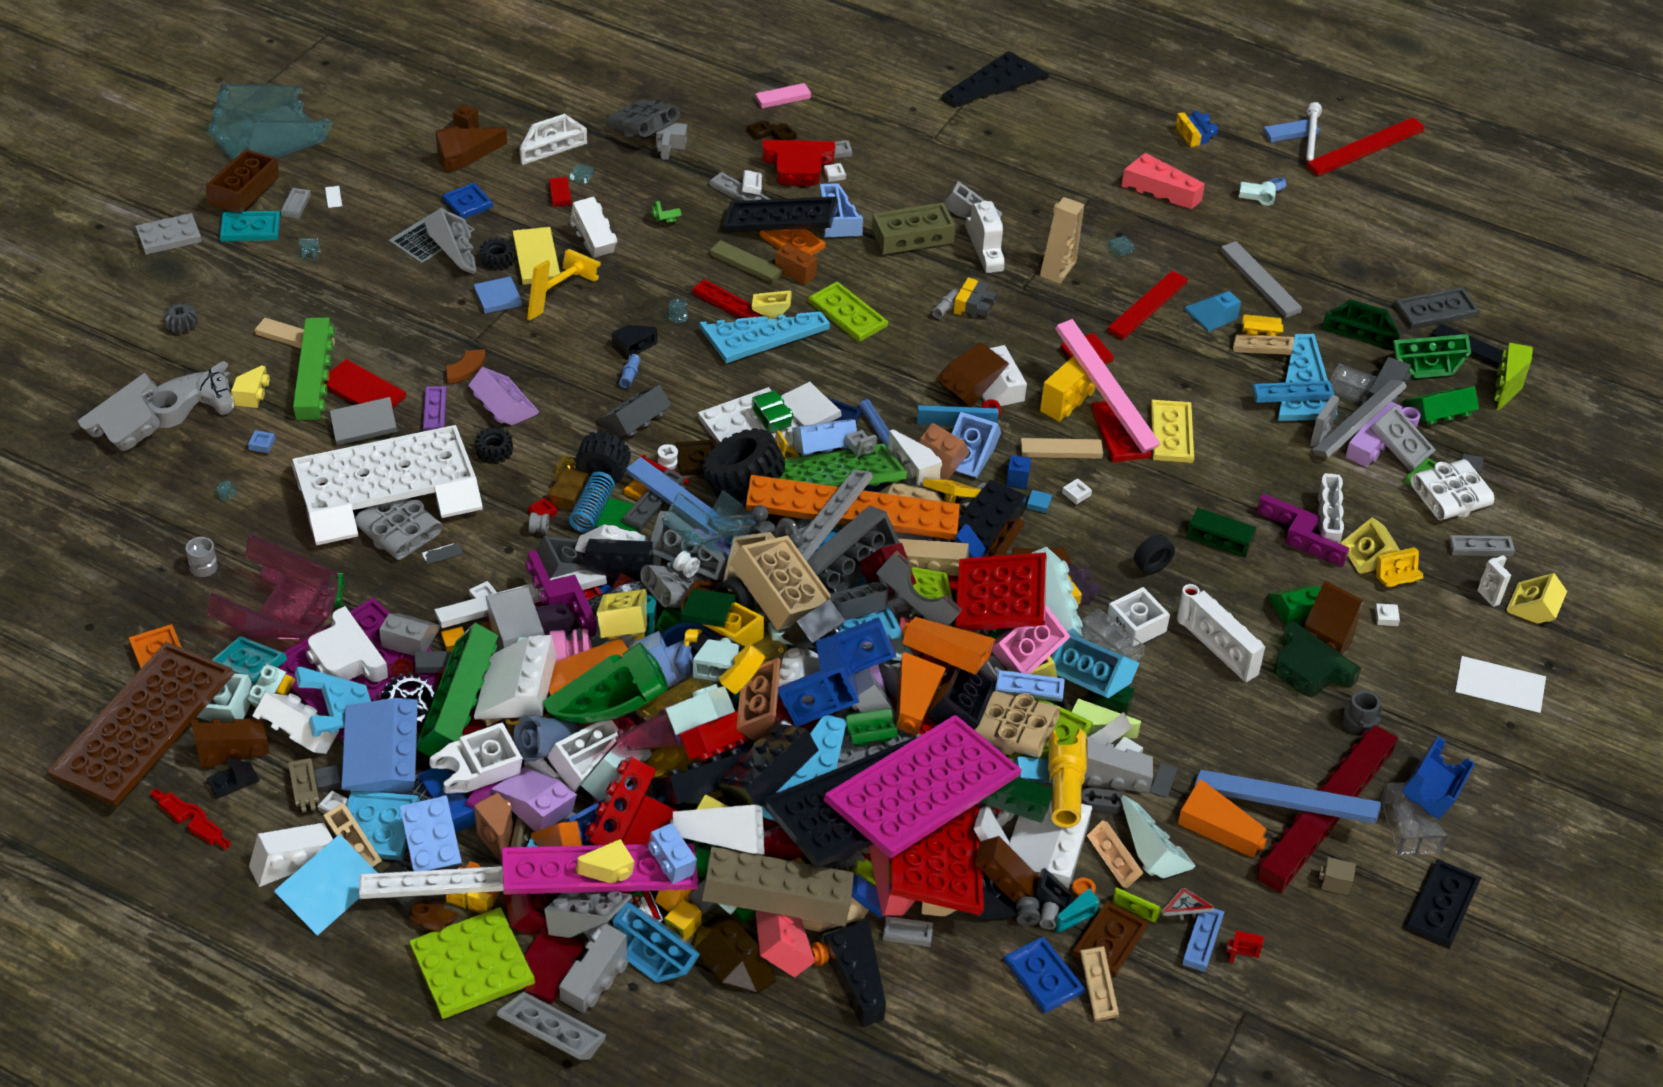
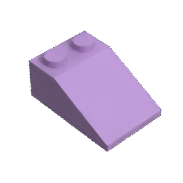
M527 767L521 769L520 774L509 777L491 788L493 794L499 793L503 799H507L512 805L513 812L535 832L552 826L571 814L576 799V794L561 780Z

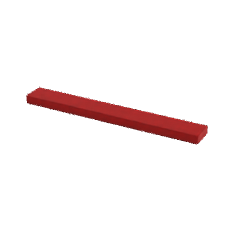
M1414 117L1317 157L1312 161H1308L1306 167L1316 176H1320L1424 131L1425 126Z

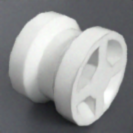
M670 444L660 446L658 448V464L671 470L676 468L678 465V449Z
M687 551L681 552L673 563V568L676 571H682L683 575L687 578L692 577L700 567V560L696 557L692 558Z

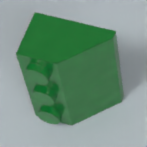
M1475 386L1454 388L1404 400L1406 407H1413L1420 412L1419 422H1425L1426 425L1438 423L1437 419L1443 418V421L1455 419L1454 415L1460 414V417L1472 415V411L1479 410Z

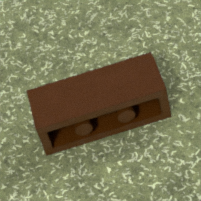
M1000 836L980 841L975 864L1015 904L1018 899L1023 897L1036 898L1040 877Z

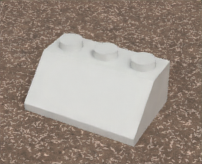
M1006 346L990 348L1006 360L1009 365L981 396L983 401L993 399L998 401L1000 406L1025 401L1027 383Z
M792 648L786 651L779 673L778 687L820 671L818 654L808 648L806 650ZM805 696L802 701L811 702L814 697Z

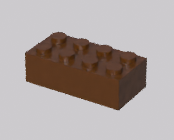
M244 149L206 184L208 204L235 213H242L279 178L278 158Z

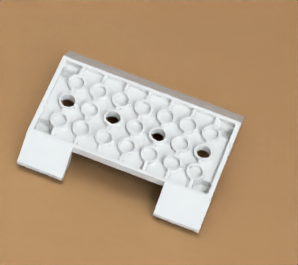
M456 425L291 460L299 491L302 492L305 501L307 517L316 545L357 537L358 531L353 510L435 492L441 518L483 509L476 476Z

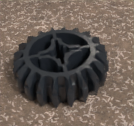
M412 672L408 673L406 677L402 673L399 674L398 679L393 677L390 683L384 686L385 691L381 693V697L384 699L381 700L391 698L412 699L415 697L418 700L417 716L420 715V717H417V731L421 732L436 691L433 692L435 684L429 686L427 684L429 678H425L423 681L421 680V674H417L413 678ZM403 688H411V689H414L415 691L408 692V691H406L405 689H404V690H401V689H403ZM421 694L425 698L426 704L422 702Z

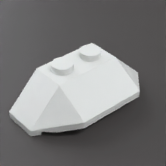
M566 114L532 124L520 147L521 164L524 165L587 144V129Z
M604 524L581 535L575 550L585 553L589 538L632 541L650 540L647 536L638 532ZM653 554L654 565L660 566V556Z

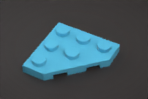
M351 790L346 807L380 859L403 860L408 842L400 806L420 802L417 795Z

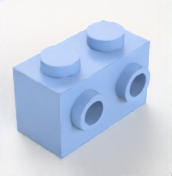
M673 823L652 831L648 848L671 883L674 884L692 876L697 859Z

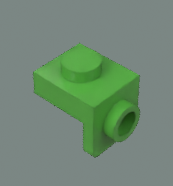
M660 201L654 202L653 207H651V213L653 218H656V222L665 220L666 223L677 221L676 218L681 216L680 208L662 212Z

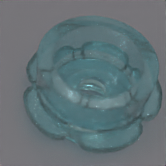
M228 480L221 482L217 487L220 499L231 500L236 494V485Z

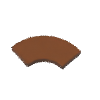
M485 349L465 351V355L460 361L455 364L446 365L448 384L469 379L477 370L479 371L485 362Z

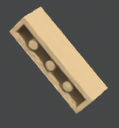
M898 539L903 544L908 561L916 568L958 576L959 559L969 558L968 543Z

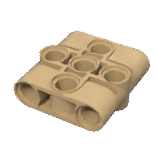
M994 691L980 725L975 731L994 747H998L1005 755H1012L1018 752L1039 758L1049 740V734L1054 730L1058 722L1060 707L1035 701L1032 695L1026 693L1014 696Z

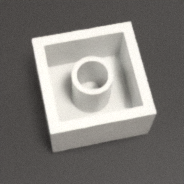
M1142 587L1109 603L1106 621L1134 648L1167 632L1170 614Z

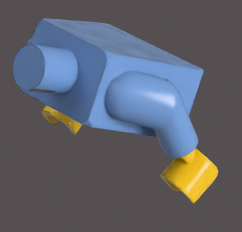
M701 629L686 630L683 641L664 649L679 682L685 680L689 690L702 686L699 678H693V659L695 654L690 646L692 642H697V637L703 633Z

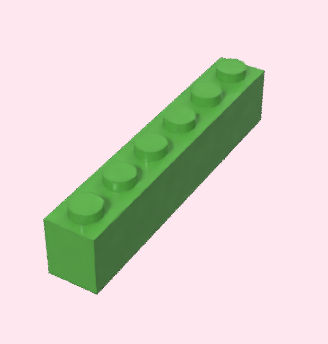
M330 318L305 319L293 404L296 420H321L322 412H325L324 396H327V385L325 382L329 381L328 367H331V355L329 354L333 352V341L331 339L335 337V327L331 326Z

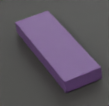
M446 386L426 387L423 432L445 426Z

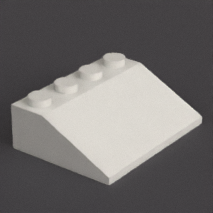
M552 635L529 636L494 653L490 657L489 662H491V665L484 677V684L481 688L474 715L475 719L517 718L526 715L543 716L545 708L543 701L547 699L557 656Z
M1050 801L1049 809L1042 823L1022 816L1018 817L1009 846L1039 877L1041 869L1046 868L1069 889L1089 826L1092 806L1081 804V821L1074 827L1064 828L1053 823L1051 819L1052 801Z

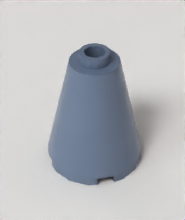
M526 715L518 719L521 720L520 723L515 725L514 743L518 751L521 750L523 760L527 762L537 761L548 756L555 743L579 732L580 729L576 723Z

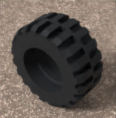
M752 428L751 430H742L740 433L736 432L713 446V450H710L704 459L703 473L719 499L727 502H741V500H747L751 475L779 479L783 475L786 462L774 436L766 430Z

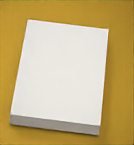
M811 382L781 395L784 399V404L792 410L793 419L800 426L831 422L842 416L841 411Z

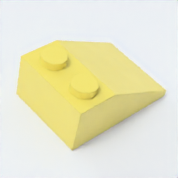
M646 589L605 594L602 596L597 610L601 638L607 637V639L613 640L620 638V635L626 634L635 637L642 635V632L646 631Z

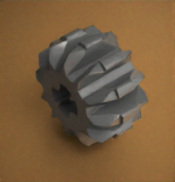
M180 302L178 305L172 304L163 313L165 326L173 334L177 332L182 334L185 331L189 333L190 329H195V325L198 323L194 306H189L188 303L184 305Z

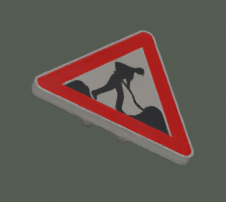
M1182 888L1162 910V915H1179L1180 919L1183 920V914H1192V918L1195 919L1196 913L1213 912L1214 906L1188 889Z

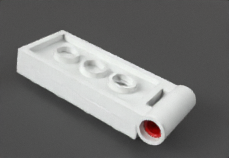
M1193 584L1185 585L1182 590L1177 614L1178 623L1191 631L1245 683L1258 676L1265 651L1263 643L1205 591L1200 592L1199 588Z

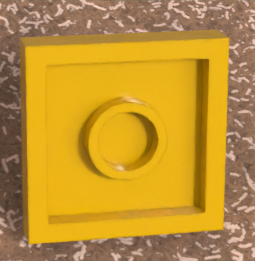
M924 478L923 482L924 487L943 492V501L955 503L956 496L977 497L981 492V489L952 480Z

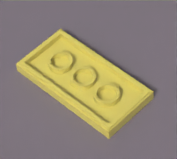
M550 227L513 231L523 285L532 284L534 267L546 260L550 261L548 280L560 274Z
M1152 400V432L1161 443L1152 450L1153 460L1193 463L1194 446L1191 402Z

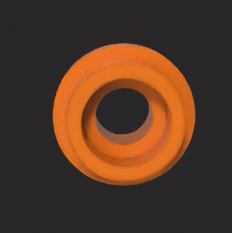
M813 942L811 950L815 959L814 964L822 966L829 960L828 948L825 943Z

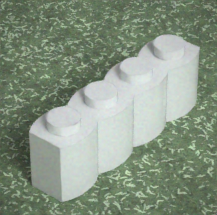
M1325 473L1322 477L1318 493V501L1320 503L1318 515L1320 516L1318 528L1320 536L1340 544L1344 530V523L1342 521L1344 513L1342 507L1343 494L1341 491L1343 480L1340 475Z

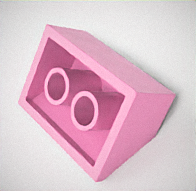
M1046 605L1045 626L1007 628L995 639L992 652L1003 665L1012 671L1030 674L1071 636Z

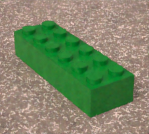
M474 623L456 640L417 740L416 750L432 757L448 744L458 741L460 737L464 736L462 731L470 722V710L474 708L478 700L475 696L484 684L483 675L486 674L491 665L489 659L497 649V644H495L498 637L497 634Z

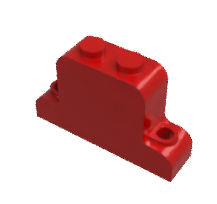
M762 140V159L767 163L777 165V182L780 185L816 186L820 183L821 165L831 164L835 160V141Z

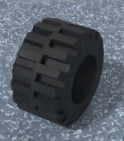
M591 432L581 442L574 461L576 463L575 467L581 472L588 473L589 478L594 472L606 473L617 484L623 479L630 462V448L628 445H625L624 440H620L618 436H613L609 432ZM600 475L594 476L604 478L612 485L611 481L608 478ZM598 478L592 479V480L602 481V482H604L605 484H607L608 486H610L606 481H604V480H602V479H598ZM593 482L604 486V484L600 482Z

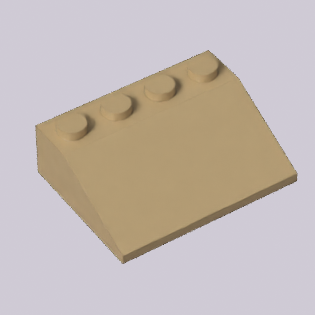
M788 535L743 545L729 562L777 631L791 627L798 619L830 599L831 594Z

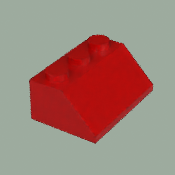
M644 795L622 839L623 844H648L651 832L670 824L673 812H677V810Z

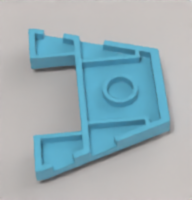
M303 667L296 668L295 676L298 687L322 689L329 716L311 715L309 726L313 737L321 736L323 732L327 731L330 734L336 733L338 729L344 728L345 707L347 705L371 702L366 685Z

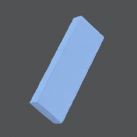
M998 670L995 691L1014 696L1026 693L1036 699L1062 702L1065 679Z

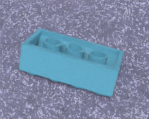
M1069 632L1067 633L1071 637L1055 650L1051 657L1055 663L1058 676L1107 698L1131 684L1140 664Z

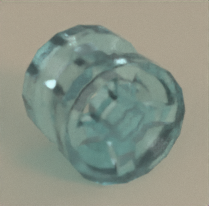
M673 299L669 302V319L672 322L682 323L687 320L688 304L685 300Z

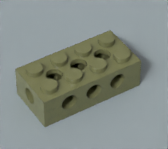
M944 202L873 213L872 233L882 254L954 243L956 225Z

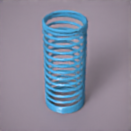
M603 472L591 474L570 514L569 523L579 532L586 533L594 529L615 487L614 480L608 474ZM596 475L604 476V477L608 478V479L611 481L612 485H611L610 482H608L606 479L601 478V477H594V476H596ZM598 478L606 481L610 485L611 489L604 482L592 479ZM593 482H600L607 486L609 490H607L604 486ZM595 485H598V486L604 488L605 490L600 489V488L596 487ZM589 498H592V499L598 501L599 503L594 502V501L590 500ZM577 514H579L581 517L587 520H590L591 522L582 520ZM574 515H576V517H577L579 520L583 521L584 523H588V524H592V525H584V524L580 523V522L575 518ZM573 517H574V519H575L579 524H581L582 526L591 527V528L585 529V528H582V527L578 526V525L574 522Z

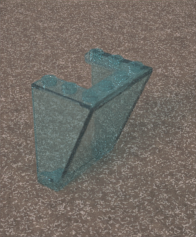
M221 84L220 91L217 94L216 106L213 109L212 121L209 125V133L232 160L244 149L280 158L326 141L332 122L328 118H321L320 121H311L302 111L304 102L297 100L298 93H302V89L298 85Z

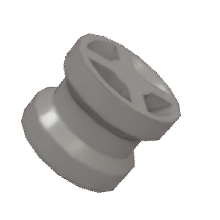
M532 512L529 520V533L541 532L542 535H547L549 514L538 515Z

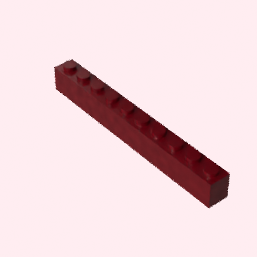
M1374 725L1370 731L1366 730L1361 736L1360 743L1358 745L1354 744L1351 748L1349 757H1344L1341 760L1338 771H1333L1327 779V784L1325 786L1321 785L1318 791L1358 798L1394 752L1398 737L1377 725ZM1304 811L1303 814L1299 813L1293 821L1292 828H1286L1281 836V841L1273 844L1269 852L1270 855L1267 858L1263 857L1259 862L1257 869L1260 871L1257 880L1282 894L1341 817Z

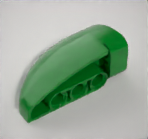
M639 642L622 654L623 658L616 654L607 657L545 699L543 703L547 711L556 719L572 723L602 722L638 710L668 690V683L658 661Z

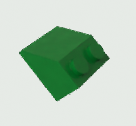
M1318 585L1299 586L1269 593L1268 598L1285 627L1307 621L1321 587Z

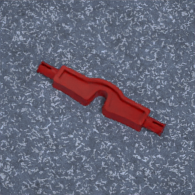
M158 788L152 790L151 796L158 800L160 808L177 823L180 824L189 818H193L188 824L190 833L198 836L210 845L217 843L224 850L231 846V841L223 837L222 829L208 820L205 812L199 806L185 803L171 792L164 794Z

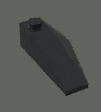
M982 871L984 910L981 915H972L979 920L1011 918L1017 915L1013 901Z

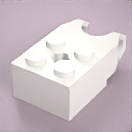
M503 722L462 736L460 740L448 744L441 751L430 757L431 768H447L456 772L443 782L445 793L470 792L520 774L522 756Z

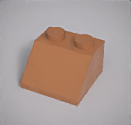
M934 423L930 425L920 438L919 443L930 448L941 459V479L949 480L969 453L965 441Z
M496 793L475 804L474 811L477 835L502 865V848L510 847L513 838L512 826L514 822L511 818L513 808L507 799H503L499 793Z

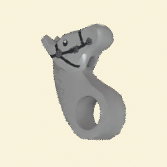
M222 361L206 372L177 377L157 386L158 393L149 401V405L160 420L159 428H171L181 424L198 402L213 406L221 415L231 413L234 408V402L228 383L230 373L228 371L224 372L228 367V363ZM165 405H172L168 408H160Z

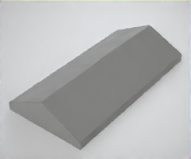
M522 992L497 1011V1016L580 1060H590L606 1038V1035L525 992Z

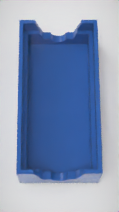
M1439 736L1422 755L1402 789V792L1409 800L1418 803L1429 815L1435 816L1437 819H1440L1456 801L1475 765L1469 758L1456 766L1452 763L1449 765L1445 764L1441 752L1446 741Z

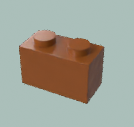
M786 243L776 252L775 265L783 268L784 275L803 285L808 284L817 276L816 257L789 243Z

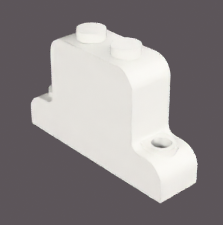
M992 201L973 203L971 217H966L965 227L985 273L1004 271V257L1001 251L1003 226Z
M342 607L333 613V622H330V628L314 634L308 639L309 651H306V655L311 664L315 663L317 672L345 680H350L362 674L372 682H379L388 678L385 660L346 607Z

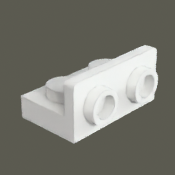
M1504 555L1492 558L1486 563V568L1477 590L1493 607L1500 605L1511 574L1504 568L1507 559Z

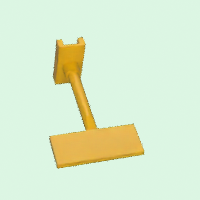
M568 249L565 251L563 268L566 270L548 280L550 261L548 260L534 267L527 319L532 320L544 312L546 291L568 277L578 274L594 282L598 280L599 276L596 275V272L601 262Z

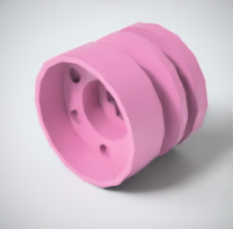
M574 629L571 640H567L564 630L550 631L557 655L556 661L592 649V641L588 635V629H582V639H577V631Z

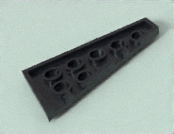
M1007 51L942 94L941 101L953 108L972 103L973 99L979 97L985 99L992 93L998 95L1020 88V85L1024 83L1032 84L1040 78L1042 80L1048 79L1049 73L1013 52Z

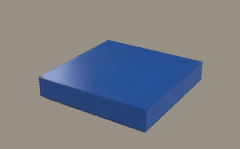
M475 183L442 195L444 203L457 216L464 219L493 208V202Z

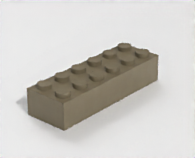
M711 847L702 901L846 926L851 906L854 872L826 867L816 869L814 865Z

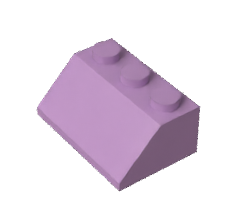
M482 367L469 384V387L474 391L473 395L484 402L483 406L492 412L494 419L501 424L505 422L514 425L539 413L538 409L508 376Z

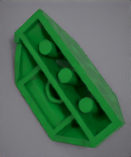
M1468 334L1393 341L1396 360L1411 365L1409 373L1412 374L1411 376L1414 379L1452 376L1471 354Z

